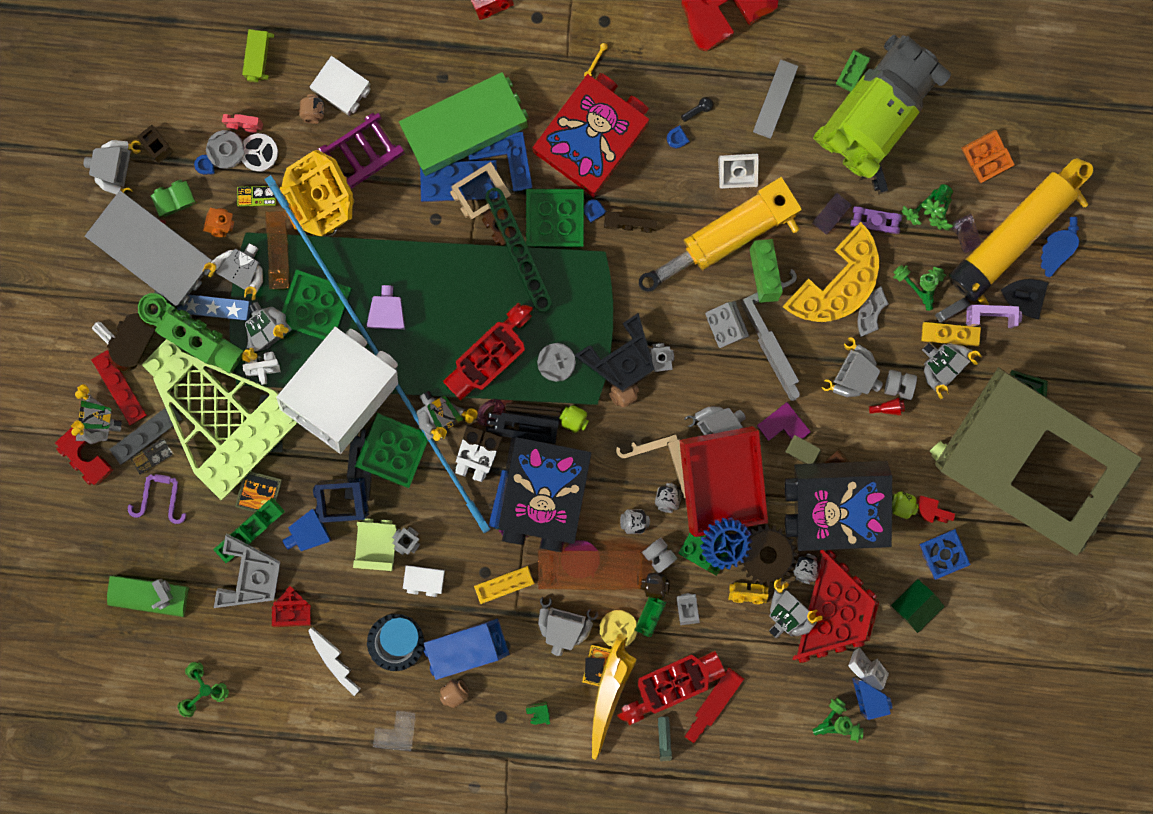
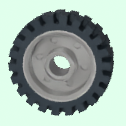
M402 614L386 615L377 620L369 631L367 637L368 652L371 659L385 670H405L413 666L421 657L424 649V635L418 623L412 618ZM399 617L414 623L419 636L414 650L404 656L389 654L384 650L380 642L381 629L385 623Z

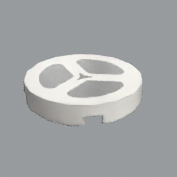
M256 133L248 136L243 141L245 152L241 161L247 168L256 172H263L274 166L278 156V148L271 137Z

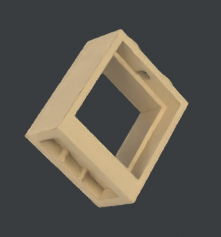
M491 162L451 186L452 191H450V194L455 201H460L463 206L460 210L465 218L473 219L489 209L488 204L473 212L458 189L481 173L487 172L495 187L502 190L505 198L511 195ZM500 196L497 197V198H495V199L492 200V201H493V202H497V201L499 200Z

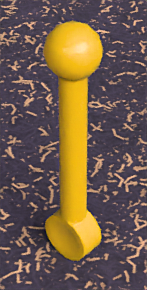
M606 43L600 45V51L589 70L584 73V77L587 74L592 76L591 73L603 51L608 48Z

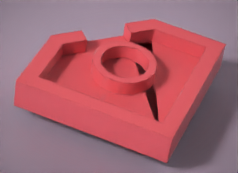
M223 114L222 123L227 125L226 128L238 130V127H242L245 131L256 133L257 130L262 131L263 122L258 117L235 114L234 118H230L231 115Z

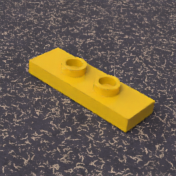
M923 322L921 342L952 343L979 347L981 327Z
M526 566L475 585L474 588L480 604L535 583L529 567Z

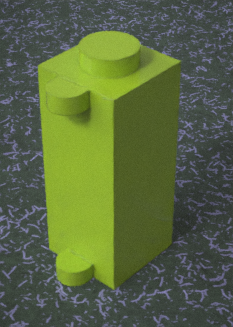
M248 29L242 74L247 78V81L258 82V80H268L269 75H265L269 38H274V34Z

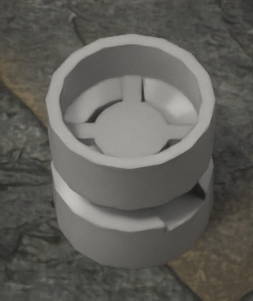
M890 370L884 393L892 396L899 394L900 398L911 400L915 391L917 376L907 373L903 376L899 371Z
M661 537L642 551L648 561L652 560V566L657 573H660L678 559L671 550H667L668 545Z

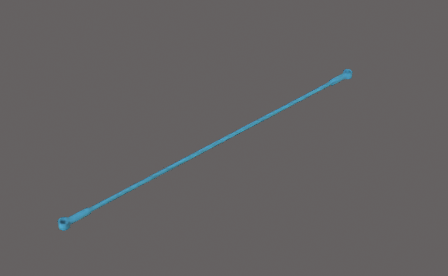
M271 175L265 178L266 183L281 207L286 210L376 356L379 351L289 208V203ZM398 384L395 387L419 425L415 409ZM432 438L428 440L465 499L468 509L483 533L491 530L473 500L471 501L434 440Z

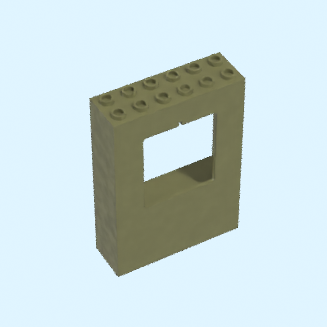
M998 367L935 465L945 475L1077 556L1079 552L1082 553L1086 548V542L1089 537L1096 533L1099 522L1108 515V509L1111 504H1115L1118 500L1121 489L1125 488L1130 482L1129 477L1133 471H1137L1140 467L1142 458ZM1046 430L1051 431L1106 466V470L1090 492L1093 495L1092 498L1090 496L1086 498L1072 521H1068L1011 485V482Z

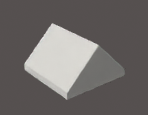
M758 154L719 156L720 188L758 187Z

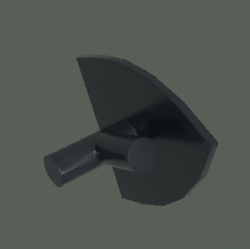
M1034 279L1018 280L1002 288L1001 292L1010 306H1019V311L1023 315L1039 320L1048 282Z

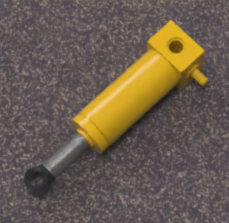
M780 177L760 189L749 200L685 238L686 252L657 270L641 275L639 288L645 293H651L662 285L663 281L693 263L697 264L703 271L774 226L778 227L781 224L787 223L793 233L799 231L800 228L793 218L802 209L783 178ZM774 199H781L783 205H776ZM651 278L654 284L652 287L646 288L643 285V280Z

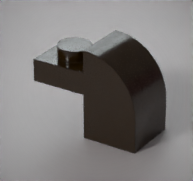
M153 125L137 136L157 163H161L174 152Z

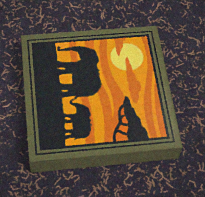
M250 472L241 482L235 507L255 512L271 497L277 502L282 479Z

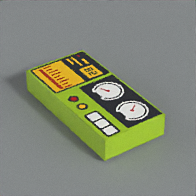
M269 186L237 187L238 207L276 206V197Z

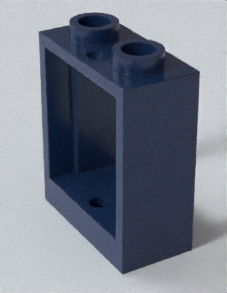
M364 477L321 480L315 484L313 495L317 499L316 515L319 517L320 523L364 520L369 515ZM352 487L356 513L327 514L324 489Z

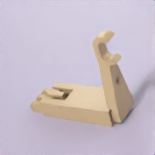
M676 435L636 446L633 442L631 445L633 451L627 454H622L620 448L617 447V455L621 458H628L667 446L668 444L682 494L685 498L680 443Z

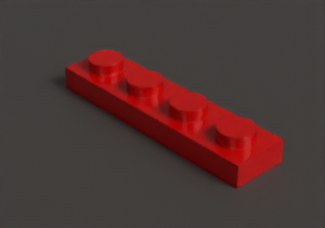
M106 350L91 359L127 422L129 425H133L145 418L147 414L123 373L111 364L108 356L109 350Z

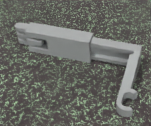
M791 269L789 273L792 276L791 280L786 283L781 282L782 289L796 281L797 275L794 270ZM755 293L743 299L741 305L759 336L758 342L783 389L786 391L789 399L795 401L800 395L795 386L799 380L773 332L768 331L754 304L759 302L758 293Z

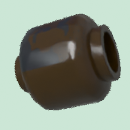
M649 573L646 579H642L641 590H645L646 597L663 599L665 595L669 594L670 580H667L666 575Z

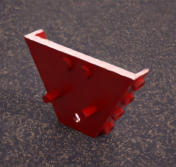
M820 550L822 554L821 569L815 582L808 610H817L815 616H822V620L816 622L810 633L802 635L797 655L793 656V660L799 661V663L808 662L810 657L816 655L817 658L826 657L829 655L828 652L834 650L835 653L844 652L848 646L853 645L854 648L864 646L865 642L870 641L879 607V602L876 600L877 595L870 589L866 590L862 586L864 582L856 575L853 577L849 573L850 568L843 562L839 563L835 559L837 555L832 550Z

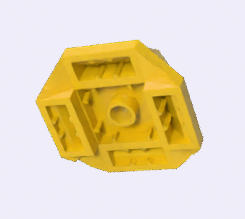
M315 150L286 168L280 190L304 231L317 236H324L352 219L353 193L336 159L319 150ZM289 217L294 229H297L294 223L292 222L291 218Z

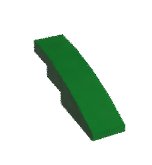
M271 497L229 535L249 545L285 511ZM224 539L213 550L227 563L234 555L223 554Z

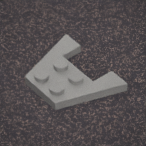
M226 533L223 554L242 558L236 591L217 588L214 608L274 600L281 562Z

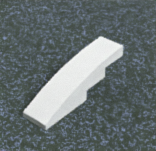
M313 627L310 628L308 632L323 661L338 681L355 696L361 688L347 677L351 670L337 659L341 651Z

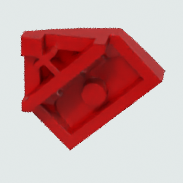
M289 586L286 592L273 603L272 627L311 626V606Z

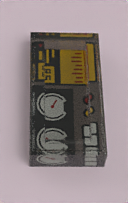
M164 438L130 459L139 474L142 475L174 454Z

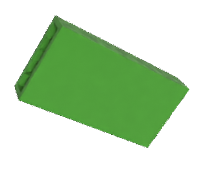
M503 72L399 121L425 176L528 127L527 120H529V116L525 109L521 110L519 106L521 103L517 93L513 94L511 90L513 87L509 77L505 78Z

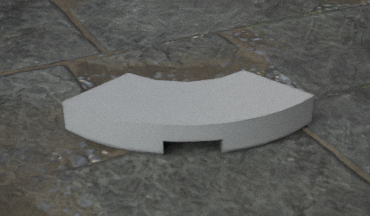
M882 287L874 290L859 309L857 325L860 337L879 329L877 323L878 315L882 308L889 304Z

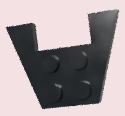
M639 313L623 323L632 340L602 360L591 345L575 354L578 360L621 392H625L655 372Z

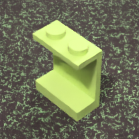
M365 518L362 522H357L358 532L353 568L393 571L395 545L392 544L394 541L392 537L396 533L397 525L392 524V520H381V523H373V519Z

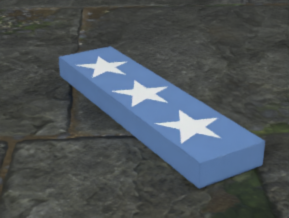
M188 295L190 296L189 301L184 306L177 307V310H185L190 315L248 321L250 318L248 307L252 302Z

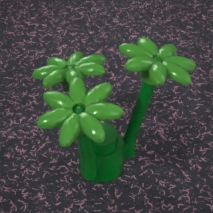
M941 184L916 209L910 208L908 210L903 206L902 213L907 216L906 219L908 221L911 220L913 225H921V222L918 220V212L925 208L927 210L924 211V214H931L932 219L929 218L931 226H938L939 230L943 228L949 231L953 225L948 224L945 216L952 201L950 197L953 194V190L948 185Z

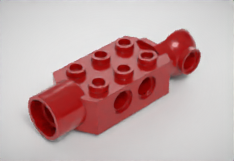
M518 302L506 314L508 318L503 323L497 322L456 360L457 368L443 382L460 400H463L475 387L481 390L484 389L525 350L523 342L512 328L514 326L520 328L532 317L529 312L533 310V307L521 305Z
M716 651L700 658H696L691 654L640 677L638 688L644 703L639 705L638 701L622 707V713L618 714L617 717L632 725L645 719L644 714L652 712L656 714L707 691L708 683L726 676Z

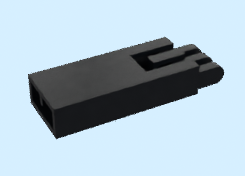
M502 410V413L488 412V417L495 418V420L487 419V424L494 425V427L487 426V432L499 433L498 436L517 437L556 444L559 418ZM515 422L520 423L519 430L506 428V425L514 427Z
M362 429L361 437L357 434L353 441L350 442L347 479L364 477L367 501H370L372 473L355 467L357 463V449L359 448L361 453L367 438L366 429ZM352 487L346 488L345 499L354 500Z

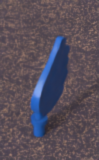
M1070 217V227H1068V230L1057 231L1047 237L1048 242L1042 247L1043 253L1041 255V268L1045 270L1046 277H1051L1077 249L1079 245L1077 231L1079 230L1078 217Z

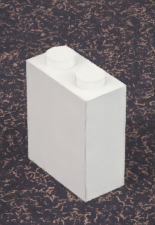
M332 56L310 86L313 92L348 116L351 112L354 114L360 106L358 102L362 97L365 98L371 90L369 88V81Z

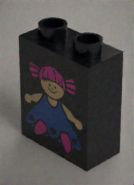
M517 437L511 438L494 527L496 530L503 531V542L525 545L526 535L541 538L540 549L561 553L564 543L574 544L591 452Z
M887 461L794 464V478H785L786 502L795 501V514H785L786 537L796 538L798 551L892 547V473Z

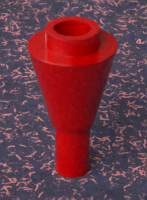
M900 397L881 405L869 406V413L882 412L884 414L902 416V412H905L904 400L900 401Z

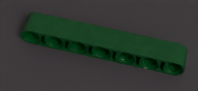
M491 188L485 195L489 209L534 308L538 311H546L551 306V298L502 190ZM492 191L498 192L500 196L497 202H493L489 198V194ZM499 209L507 211L508 215L505 220L498 218L497 212ZM509 226L515 229V235L512 238L505 234V230ZM516 244H520L523 247L521 255H516L513 252V247ZM524 262H528L531 265V270L528 273L523 272L521 269V265ZM533 279L539 282L537 290H531L529 287V283ZM540 297H544L547 300V305L544 308H540L537 305V300Z

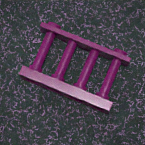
M379 113L368 115L364 119L365 122L329 146L323 145L317 149L332 157L330 153L340 147L355 170L354 175L349 178L346 176L350 189L405 154L400 144L396 146L391 143L379 125L378 121L382 119ZM370 126L386 148V154L381 157L376 155L362 134ZM356 137L370 158L369 162L371 164L365 168L359 164L346 142Z

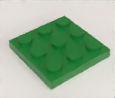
M526 189L527 247H583L584 189Z
M296 270L282 313L286 315V323L291 329L324 340L334 327H339L345 306L329 280ZM337 283L346 300H348L352 288Z
M376 413L355 467L409 488L428 440L422 431Z

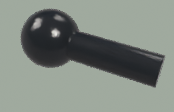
M703 97L699 101V105L681 115L682 120L686 122L702 111H711L714 107L713 100L709 97Z

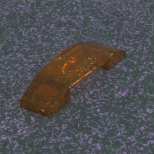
M285 211L265 212L269 257V289L289 288V255Z

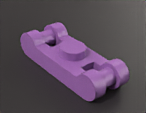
M853 207L854 218L851 220L850 226L856 227L859 222H862V215H866V222H862V224L867 229L891 234L900 233V228L898 227L899 221H902L901 214ZM886 219L892 220L891 226H885Z

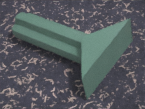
M662 716L658 718L660 761H671L669 717Z

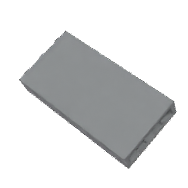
M122 191L117 193L85 235L87 239L177 307L184 306L189 301L190 296L188 295L191 291H196L202 283L200 281L201 278L211 272L209 269H206L204 272L202 271L206 263L212 262L210 258Z

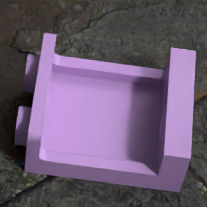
M971 305L967 307L966 326L971 327L980 324V316L1008 317V328L1017 327L1018 323L1022 321V312L1019 311V306Z

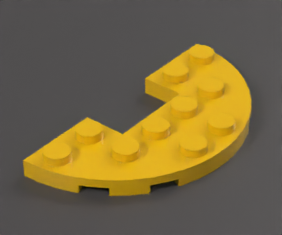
M859 222L834 250L848 264L823 291L808 278L782 306L785 310L805 320L827 322L846 317L864 304L876 284L879 270V255L871 233L862 222Z

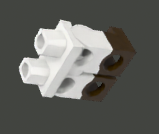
M467 425L456 459V474L466 476L468 467L476 469L473 479L483 482L486 474L490 472L503 437L485 432L480 449H478L484 430Z

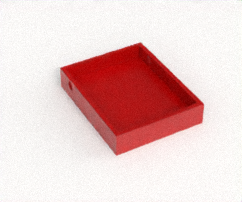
M750 426L679 440L689 532L694 537L706 535L703 530H710L708 524L714 526L715 520L721 523L722 518H726L727 521L729 518H733L735 521L739 520L741 525L744 524L746 527L768 523L759 430Z

